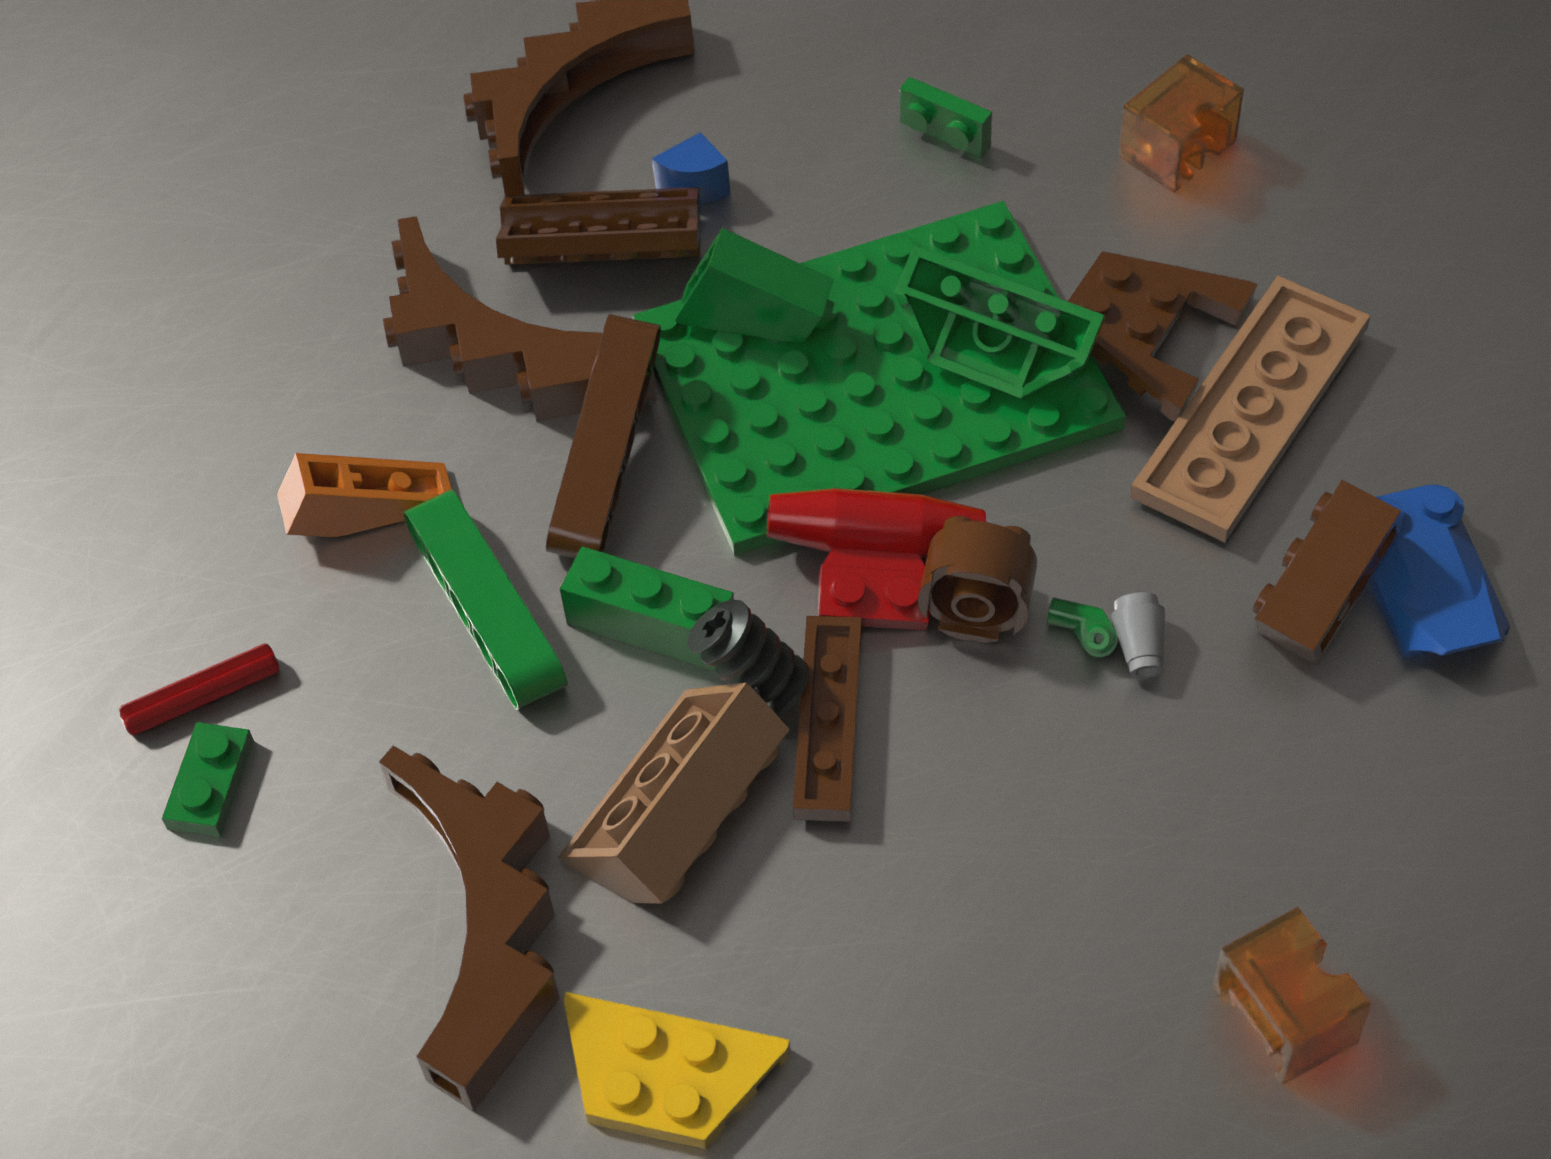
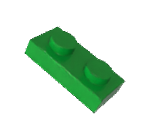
M909 77L899 88L900 123L981 158L990 148L992 111L912 77Z
M196 722L161 818L167 830L221 837L254 742L249 729Z

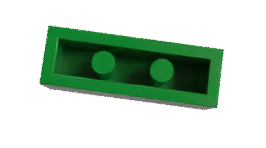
M583 546L560 587L567 625L715 671V667H708L701 660V652L693 653L688 648L687 639L691 628L697 620L719 603L734 599L733 592Z

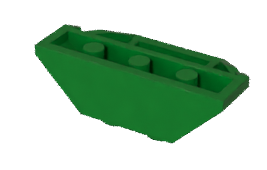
M915 244L894 292L900 306L904 310L926 362L1020 399H1024L1084 368L1088 363L1106 319V316Z

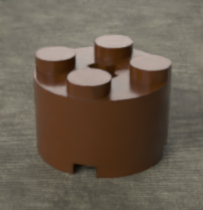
M964 516L948 518L944 523L943 529L934 535L929 545L918 596L920 612L927 618L929 611L934 618L939 620L938 629L964 641L989 643L999 641L1001 632L1013 628L1014 634L1021 631L1027 623L1038 563L1036 553L1030 545V534L1018 526L1003 527L989 522L972 521Z

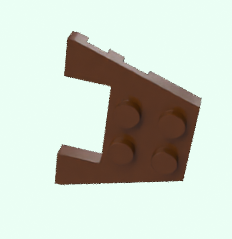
M1102 251L1068 302L1106 316L1091 355L1103 365L1110 361L1129 377L1128 386L1139 395L1148 392L1162 404L1160 412L1176 422L1195 393L1199 378L1153 358L1186 305H1191L1236 326L1253 299L1258 284L1238 278Z

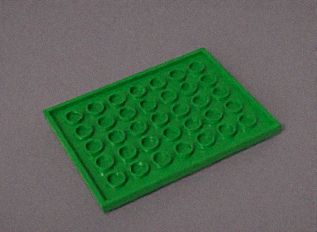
M1004 200L800 263L834 279L828 300L834 302L830 318L822 330L814 328L803 344L682 325L675 321L681 300L632 315L635 320L661 325L660 343L653 372L734 556L780 541L767 537L770 494L839 488L923 495L1125 429L1126 415L1092 355H1090L1088 363L1084 368L1024 399L1017 398L926 362L904 310L894 293L914 244L1059 298Z

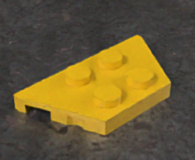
M566 992L564 997L565 1011L588 1124L707 1149L725 1129L727 1119L733 1113L741 1111L757 1093L756 1086L777 1063L782 1066L789 1058L791 1050L789 1039Z

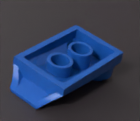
M1425 485L1377 496L1376 498L1401 510L1403 528L1368 583L1402 658L1430 652L1443 656L1504 641V635L1508 634L1510 625L1463 524L1464 505L1459 495L1445 486Z

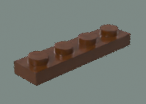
M806 616L803 660L808 664L809 678L800 699L793 796L794 820L851 822L862 617Z

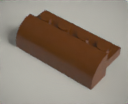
M699 187L526 194L513 197L504 196L500 205L501 228L496 237L497 258H504L505 265L679 258L701 255Z

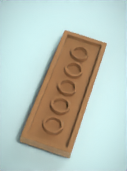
M1277 276L1131 484L1130 498L1222 542H1226L1368 328L1370 315L1281 276Z

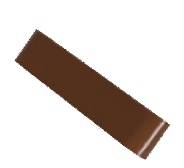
M609 314L607 317L551 517L546 541V551L548 553L576 558L582 546L603 553L605 551L658 353L661 325Z

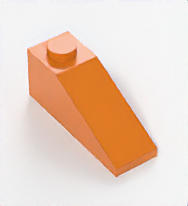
M295 453L277 495L287 535L340 537L405 521L403 517L404 511L452 488L445 463Z

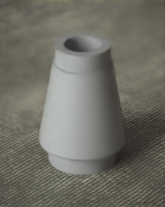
M1136 592L1119 597L1114 602L1115 611L1110 615V619L1129 667L1130 676L1137 679H1145L1160 675L1163 672L1165 608L1158 604V598L1153 593Z

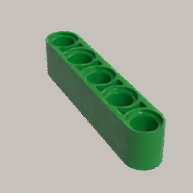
M452 489L404 511L403 517L415 544L516 710L568 686L565 672L554 650L456 493Z

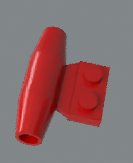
M839 488L770 494L767 537L830 552L821 565L819 573L818 616L862 617L863 627L926 631L929 623V611L927 618H925L920 612L918 605V596L925 568L921 558H927L932 538L938 531L943 529L944 523L948 518L964 516L972 521L986 522V512L983 509L921 494Z

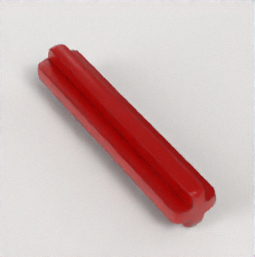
M263 643L123 704L119 708V715L127 732L130 735H136L279 671V663L269 644Z

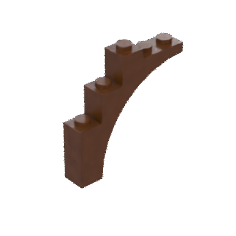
M594 0L575 3L578 22L569 23L570 31L525 37L526 57L517 58L518 67L470 73L472 93L463 94L467 122L477 121L480 140L488 139L489 149H491L488 150L492 179L502 178L505 197L525 195L526 168L533 148L547 126L570 103L595 86L626 71L659 60L695 53L688 0Z
M417 216L397 219L400 240L391 241L397 270L405 269L406 276L397 277L400 294L389 296L392 317L383 318L388 347H398L403 366L451 358L454 374H465L469 394L519 385L522 403L533 402L536 422L580 414L603 332L563 331L529 324L489 308L464 292L440 268L425 244ZM653 372L645 401L657 399Z
M393 745L379 761L388 790L420 813L445 842L461 872L466 890L467 934L459 976L442 1018L416 1057L426 1082L474 1112L560 1000L553 967L543 957L533 951H529L530 947L555 917L549 894V886L539 875L525 868L550 837L544 814V806L531 793L523 789H518L514 792L499 782H496L484 797L480 790L470 782L463 779L455 782L441 774L438 767L426 756L420 753H414L411 756Z

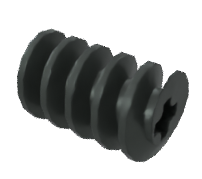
M732 599L719 603L703 614L690 630L687 639L688 648L693 653L701 652V660L708 667H715V673L722 680H730V684L748 683L778 717L788 712L801 698L808 683V664L799 655H794V651L785 642L780 641V637L771 628H766L765 623L756 614H751V609L743 601Z

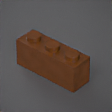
M1344 480L1340 481L1333 494L1325 492L1320 497L1311 514L1310 520L1314 522L1312 528L1304 540L1297 537L1291 543L1282 561V567L1286 568L1275 586L1268 583L1263 588L1253 607V612L1257 614L1254 619L1260 635L1316 666L1403 528L1401 510Z

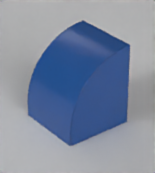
M701 132L652 158L656 189L699 187L700 205L716 202L731 194L728 160Z

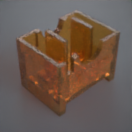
M1186 54L1123 105L1119 157L1175 193L1182 186L1178 182L1179 176L1187 181L1193 178L1194 173L1190 171L1187 163L1201 170L1204 165L1205 153L1219 156L1237 141L1244 89L1189 54Z
M1299 907L1221 948L1213 989L1219 997L1229 992L1231 995L1230 1002L1234 1007L1238 1006L1266 1044L1265 1051L1269 1056L1277 1052L1280 1054L1284 1064L1277 1069L1275 1076L1281 1085L1290 1082L1357 1044L1371 1007V1003L1348 972L1342 975H1331L1317 967V964L1323 960L1327 943L1324 939H1321V936Z

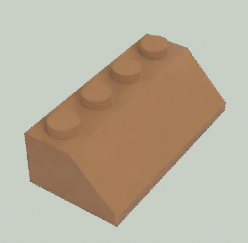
M748 683L686 689L558 858L566 866L631 903H663L680 890L685 880L683 875L695 858L705 853L712 846L717 837L715 831L728 813L736 810L745 801L748 795L747 787L759 771L774 761L779 752L777 746L790 729Z

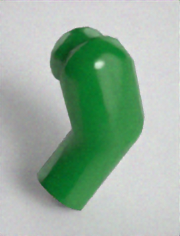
M1055 597L1052 598L1047 624L1074 630L1084 649L1095 657L1107 656L1115 650L1118 639L1117 634L1103 609Z

